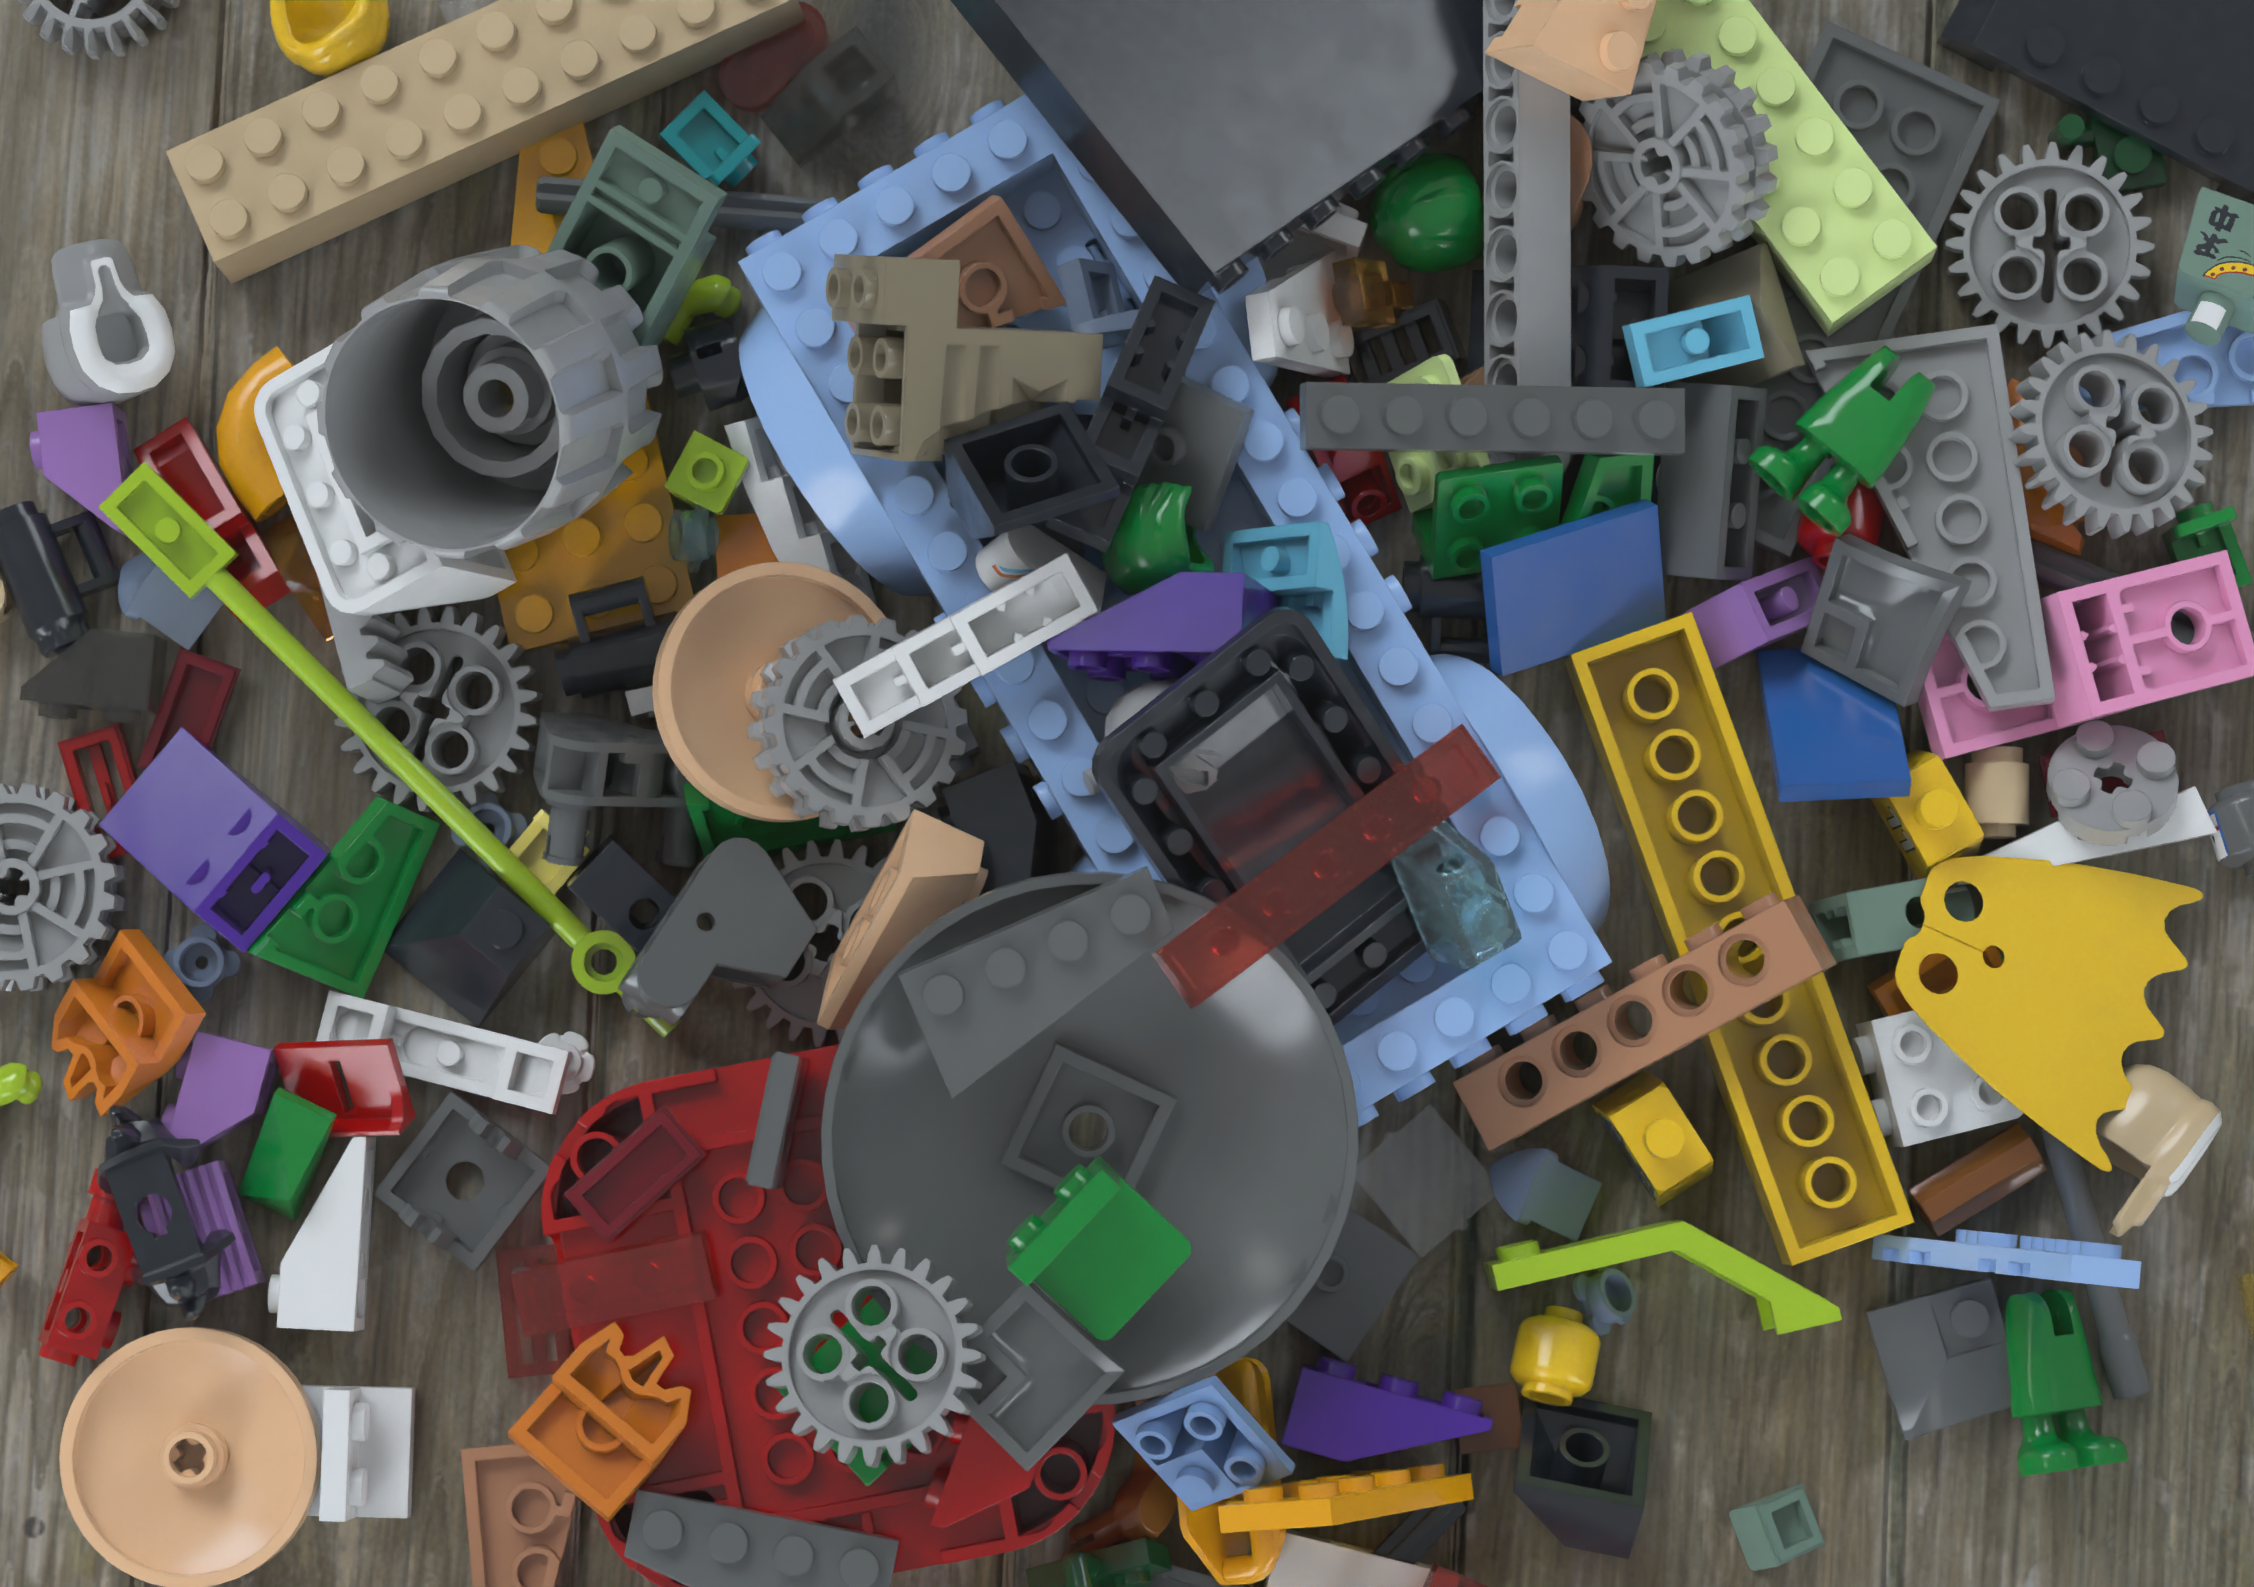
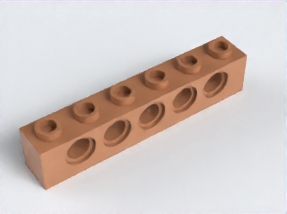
M1772 892L1740 910L1745 920L1743 923L1726 932H1723L1719 923L1698 932L1684 941L1689 950L1685 955L1668 963L1664 954H1660L1630 970L1629 974L1634 983L1613 994L1609 985L1606 984L1574 1001L1579 1011L1578 1014L1561 1023H1558L1554 1014L1549 1015L1519 1032L1525 1042L1520 1046L1504 1053L1500 1044H1497L1492 1049L1468 1062L1467 1066L1471 1073L1454 1081L1453 1085L1488 1150L1491 1151L1513 1141L1836 965L1835 959L1800 896L1797 895L1780 902L1775 892ZM1744 940L1755 942L1763 951L1764 966L1759 974L1749 973L1739 962L1738 951ZM1689 970L1699 973L1707 983L1708 996L1702 1005L1693 1003L1684 993L1683 979ZM1633 1001L1644 1004L1652 1015V1027L1647 1035L1638 1033L1629 1023L1628 1010ZM1579 1031L1591 1036L1596 1043L1597 1057L1592 1065L1582 1062L1575 1054L1573 1042ZM1524 1061L1535 1065L1542 1075V1087L1538 1094L1527 1091L1520 1081L1519 1072Z

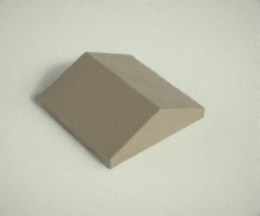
M1768 243L1758 244L1669 282L1667 315L1750 295L1765 357L1681 379L1682 382L1751 387L1805 365Z

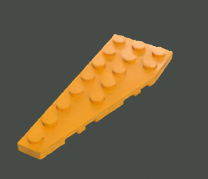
M583 122L520 150L510 246H531L538 249L541 254L546 253L566 215L538 212L535 206L536 185L538 179L543 176L585 179L594 160L586 126ZM646 389V409L652 411L648 391ZM657 432L649 445L642 446L624 459L623 464L634 473L614 491L581 516L552 533L504 550L517 580L516 583L497 593L509 644L517 643L522 645L524 648L523 653L568 643V637L578 635L568 596L572 593L644 576L655 616L672 611L679 612L695 595L672 494L664 487L668 477ZM640 603L586 616L589 630L592 632L644 619Z

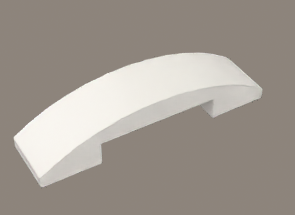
M329 990L316 1041L393 1038L402 1072L405 1076L556 1115L572 1052Z

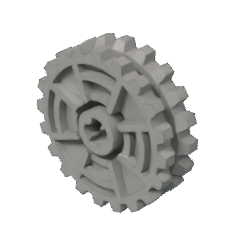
M1683 49L1665 51L1661 58L1657 52L1644 56L1640 59L1631 95L1582 101L1578 109L1585 118V122L1582 124L1591 140L1593 165L1588 184L1582 195V201H1593L1597 211L1592 219L1599 229L1607 225L1615 232L1613 243L1621 250L1632 245L1637 248L1638 260L1646 263L1657 260L1661 256L1665 267H1677L1685 263L1686 258L1692 265L1709 258L1711 251L1718 253L1732 247V239L1739 242L1755 231L1751 220L1758 221L1764 218L1770 208L1763 198L1764 194L1776 190L1778 178L1769 172V162L1778 159L1777 146L1767 143L1764 134L1771 127L1768 115L1756 114L1752 105L1757 95L1750 86L1740 90L1734 84L1736 72L1728 65H1724L1716 70L1711 67L1710 55L1702 52L1691 55L1688 60Z
M852 615L847 617L846 621H838L836 623L834 620H830L806 630L805 634L797 639L786 642L779 648L782 657L778 658L775 663L769 662L764 666L760 675L767 682V686L763 688V691L752 692L749 703L751 707L759 711V721L747 725L748 738L760 741L762 751L753 757L757 770L770 769L774 779L768 787L775 797L784 794L791 796L794 799L791 812L800 818H804L810 813L819 814V827L830 830L836 829L838 825H849L851 832L866 831L868 828H876L880 825L884 827L908 819L910 812L914 809L917 810L919 807L922 809L927 808L936 800L933 789L937 788L938 785H948L952 781L956 773L948 765L951 757L962 756L966 742L956 737L957 726L968 723L967 710L955 707L953 699L962 690L961 687L864 738L863 734L855 736L851 732L850 727L856 725V722H848V716L851 713L832 679L918 633L916 630H911L903 636L897 634L895 620L881 618L876 624H867L865 615Z
M0 783V991L15 992L18 986L20 991L30 990V992L47 990L48 979L53 983L60 981L63 984L76 979L75 966L77 964L94 966L102 958L96 948L101 940L114 941L119 929L111 923L113 914L126 911L128 900L117 894V884L128 879L126 866L114 864L113 859H110L108 856L116 848L115 843L117 842L111 836L96 834L94 831L95 827H100L99 824L102 819L93 811L77 810L75 799L67 794L53 791L50 795L49 788L22 783L19 790L16 786ZM21 880L30 882L28 896L8 894L7 886L9 881Z

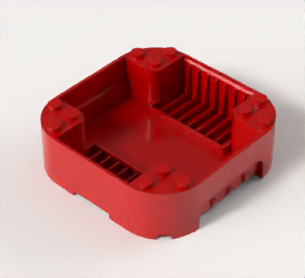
M839 1044L791 1053V1055L807 1058L809 1061L782 1189L748 1185V1181H746L772 1057L634 1084L602 1099L577 1120V1124L566 1136L558 1152L553 1156L545 1179L542 1196L543 1235L551 1237L555 1246L564 1290L563 1299L564 1304L567 1306L574 1349L576 1350L582 1342L614 1321L624 1334L620 1351L624 1356H634L665 1336L674 1357L657 1385L664 1390L678 1386H684L692 1390L686 1426L657 1468L640 1488L898 1538L900 1541L893 1573L938 1564L945 1565L1022 1549L1056 1533L1081 1511L1093 1495L1108 1466L1115 1435V1427L1112 1425V1421L1116 1414V1404L1092 1405L1039 1460L1029 1489L943 1529L930 1524L935 1508L924 1505V1501L937 1467L950 1471L959 1445L948 1442V1436L932 1429L927 1433L931 1442V1453L924 1454L912 1444L907 1449L905 1464L900 1465L893 1462L867 1487L846 1463L838 1461V1455L832 1448L824 1454L813 1449L814 1440L817 1435L815 1430L804 1436L795 1435L791 1431L800 1416L797 1411L783 1414L779 1413L775 1408L784 1397L776 1388L767 1386L766 1380L772 1375L783 1371L782 1363L765 1358L764 1351L782 1347L783 1338L767 1328L769 1323H788L791 1317L778 1301L781 1297L790 1298L798 1302L802 1299L804 1294L795 1279L798 1275L815 1283L822 1280L818 1266V1260L821 1258L828 1260L837 1270L843 1269V1251L845 1248L837 1233L827 1200L822 1168L821 1145L825 1091ZM664 1105L707 1156L607 1244L566 1198L564 1193ZM870 1294L862 1302L861 1309L873 1298ZM841 1311L835 1312L832 1317L833 1322L840 1329L849 1321ZM830 1338L820 1342L815 1348L814 1353L820 1347H822ZM952 1410L945 1416L951 1427L957 1412ZM636 1492L609 1523L596 1513L609 1543L632 1571H637L658 1587H689L624 1556Z

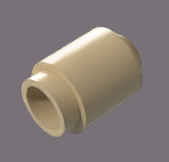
M2009 746L1989 747L1971 752V763L1965 764L1964 799L1984 833L1983 839L2016 838V827L2029 826V764L2023 763V748Z

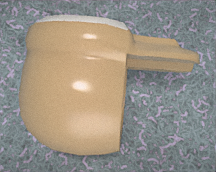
M2135 1064L2123 1067V1072L2133 1087L2126 1103V1109L2105 1112L2098 1118L2096 1124L2097 1138L2110 1163L2139 1182L2112 1222L2113 1227L2108 1233L2117 1237L2122 1236L2133 1226H2142L2162 1197L2172 1196L2193 1170L2222 1125L2221 1111L2212 1102L2201 1099L2173 1075L2152 1065Z

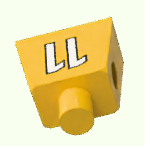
M1915 749L1906 754L1911 776L1910 796L1870 799L1918 880L1927 878L1932 868L1942 861L1976 855L1982 843L1984 833L1941 758L1937 754Z

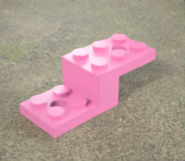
M2224 550L2056 592L2041 598L2040 602L2055 692V701L2052 704L1988 712L1983 700L1976 698L1969 691L1967 686L1968 671L1946 631L1928 672L1918 705L1931 751L1937 754L1941 760L2080 725L2087 721L2103 719L2138 706L2253 677L2254 643L2228 552ZM2176 611L2187 615L2193 623L2194 637L2189 645L2181 643L2172 633L2171 620Z

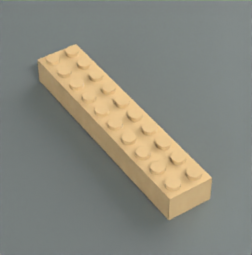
M498 0L165 152L213 262L230 283L233 284L520 153L521 149L581 122L585 124L801 26L806 21L798 0Z

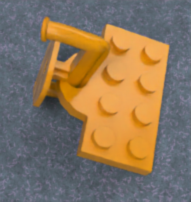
M1242 1357L1214 1374L1277 1443L1270 1377L1264 1364L1255 1358ZM1444 1463L1405 1467L1406 1469L1390 1470V1467L1361 1469L1346 1474L1319 1476L1312 1480L1281 1483L1280 1478L1256 1488L1244 1489L1243 1493L1191 1511L1177 1496L1180 1528L1185 1540L1220 1585L1252 1584L1262 1581L1274 1570L1282 1552L1286 1529L1333 1526L1473 1500L1471 1473L1446 1475ZM1250 1547L1252 1549V1554H1248Z

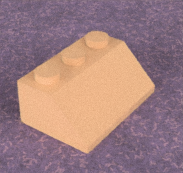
M916 809L912 811L831 959L817 1025L828 1030L846 1028L861 998L889 961L911 939L935 920L960 906L963 902L965 903L979 896L988 875V870L980 867L985 841Z

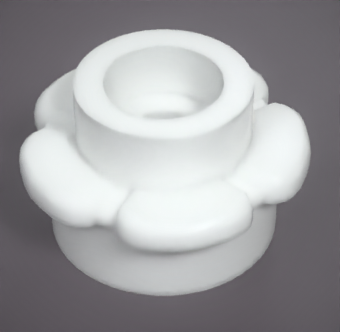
M568 1031L564 1035L550 1033L540 1040L539 1044L572 1052L561 1094H571L578 1091L582 1082H587L592 1078L596 1061L595 1057L589 1053V1043L583 1036Z

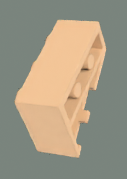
M1518 0L1515 4V7L1518 9L1515 17L1502 36L1494 37L1485 54L1581 101L1631 95L1656 0Z

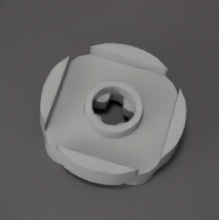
M2100 720L2087 721L2078 727L2076 735L2066 739L2056 749L2050 760L2046 787L2049 802L2051 800L2052 805L2058 811V820L2064 828L2073 835L2088 842L2115 846L2127 844L2128 836L2140 835L2147 831L2148 837L2165 826L2176 806L2179 778L2175 767V752L2168 744L2158 741L2151 735L2138 729L2121 725H2109ZM2108 776L2123 779V782L2130 787L2128 789L2117 787L2113 793H2106L2102 791V781L2100 779Z

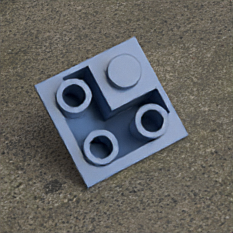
M1215 1375L1117 1413L1112 1421V1425L1191 1511L1243 1493L1244 1489L1256 1488L1291 1475L1295 1468V1463Z

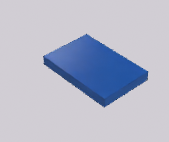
M1647 499L1480 550L1490 668L1501 676L1549 662L1666 621L1658 505Z
M1801 648L1757 650L1756 671L1779 802L1910 796L1911 776L1895 702L1800 652Z

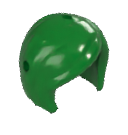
M1450 153L1423 154L1406 168L1400 170L1395 164L1385 173V179L1376 187L1371 199L1369 224L1376 243L1382 251L1391 256L1395 263L1411 271L1435 273L1464 266L1482 256L1484 250V203L1482 202L1480 188L1465 159Z
M1163 482L1161 484L1150 483L1148 485H1140L1134 488L1107 553L1100 550V556L1107 575L1125 595L1134 596L1179 572H1214L1213 561L1198 544L1197 529L1185 523V509L1192 492V486H1181L1179 484Z

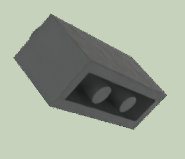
M1667 382V388H1685V453L1678 456L1661 455V464L1656 474L1663 575L1747 581L1752 579L1760 476L1750 467L1747 459L1757 447L1763 445L1767 389L1734 385Z

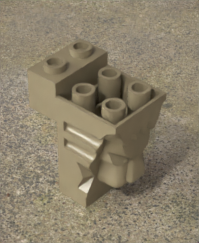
M834 254V267L830 269L826 280V298L829 306L832 307V321L856 322V335L850 340L847 354L848 367L851 374L854 375L853 402L848 405L845 413V433L851 442L850 454L897 461H942V454H945L944 439L1044 409L1045 402L1063 403L1068 401V403H1076V400L1100 401L1103 334L1042 329L957 326L960 260Z

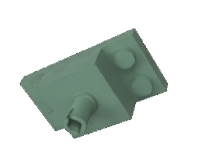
M618 125L609 130L547 252L562 249L590 261L599 271V276L594 285L601 291L620 284L639 306L643 315V322L632 331L639 346L659 345L717 239L708 230L728 193L625 127Z

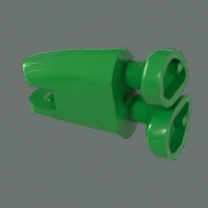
M1886 345L1873 353L1830 388L1793 424L1795 430L1803 437L1796 446L1788 451H1782L1768 445L1760 446L1747 459L1750 467L1776 493L1788 502L1792 503L1800 494L1796 502L1801 512L1819 527L1837 537H1840L1851 524V514L1847 506L1849 495L1857 483L1870 490L1874 487L1920 420L1936 386L1921 372H1918L1898 390L1890 401L1878 393L1892 377L1901 361V357ZM1834 456V467L1820 481L1811 484L1802 492L1814 471L1825 458L1830 460Z
M2061 1288L2047 1290L2041 1295L2026 1292L2010 1296L2007 1300L2005 1311V1334L2012 1418H2021L2023 1435L2017 1454L2019 1477L2129 1461L2127 1446L2122 1440L2095 1433L2090 1428L2086 1419L2085 1409L2104 1405L2073 1292L2070 1289Z

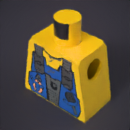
M1645 1070L1592 1104L1658 1208L1712 1174L1714 1160L1664 1082Z

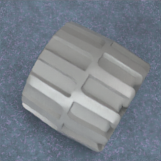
M514 245L458 257L433 266L366 305L361 311L362 320L358 325L336 338L324 362L328 373L323 401L317 404L318 433L325 437L334 466L331 474L345 498H352L375 522V529L397 544L410 542L434 550L438 558L469 559L495 548L507 550L548 535L581 516L634 473L623 464V461L642 446H647L653 441L662 415L661 413L646 409V389L660 385L663 379L658 346H639L632 331L643 322V315L639 306L620 284L603 291L597 288L594 284L599 276V271L590 261L562 249L541 254L534 247Z

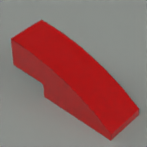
M187 417L132 450L140 465L143 462L149 464L239 554L225 569L265 608L295 590L261 531L236 499L220 466ZM226 606V608L240 621V623H243V622Z

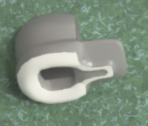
M97 239L59 249L51 259L52 274L60 306L59 314L57 317L42 324L41 333L45 365L52 384L62 397L80 407L113 403L117 406L152 390L170 372L175 355L173 331L163 306L153 294L142 291L125 246L115 239Z

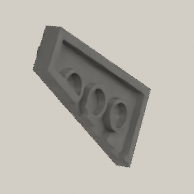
M1145 866L898 972V977L950 1096L953 1099L1175 930L1149 869Z

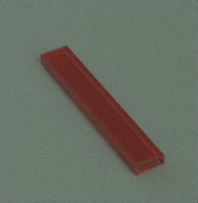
M1460 724L1151 954L1189 1008L1197 1007L1500 779L1501 776L1465 726Z

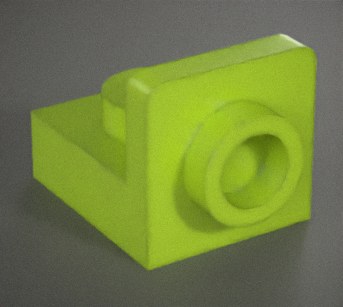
M694 430L664 487L677 500L698 511L703 507L717 515H722L747 472L750 462L744 455Z

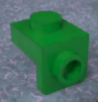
M2210 501L2175 514L2178 525L2173 526L2162 534L2171 563L2227 550L2238 589L2253 583L2231 524L2232 521L2238 518L2234 506L2215 511L2213 503Z

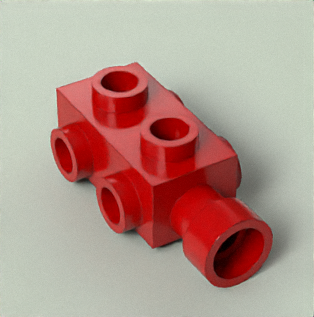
M95 1168L87 1193L93 1194L85 1219L80 1218L73 1240L68 1246L67 1258L52 1301L46 1309V1318L38 1341L42 1342L38 1353L39 1356L74 1367L79 1355L97 1360L101 1347L108 1350L111 1348L122 1316L121 1312L115 1311L114 1308L121 1287L130 1288L133 1285L132 1271L138 1264L127 1232L122 1231L124 1224L113 1194L105 1193L99 1187L97 1182L98 1168ZM97 1246L100 1252L99 1258L93 1265L88 1266L86 1260L87 1253L92 1247ZM77 1308L78 1318L72 1326L66 1327V1314L71 1309Z

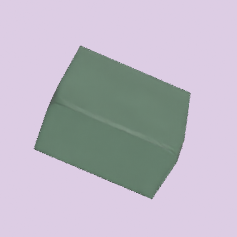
M1803 1484L1773 1493L1739 1506L1729 1512L1747 1564L1753 1571L1778 1567L1825 1545Z

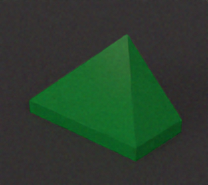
M279 1087L273 1095L237 1195L295 1222L302 1211L337 1114Z

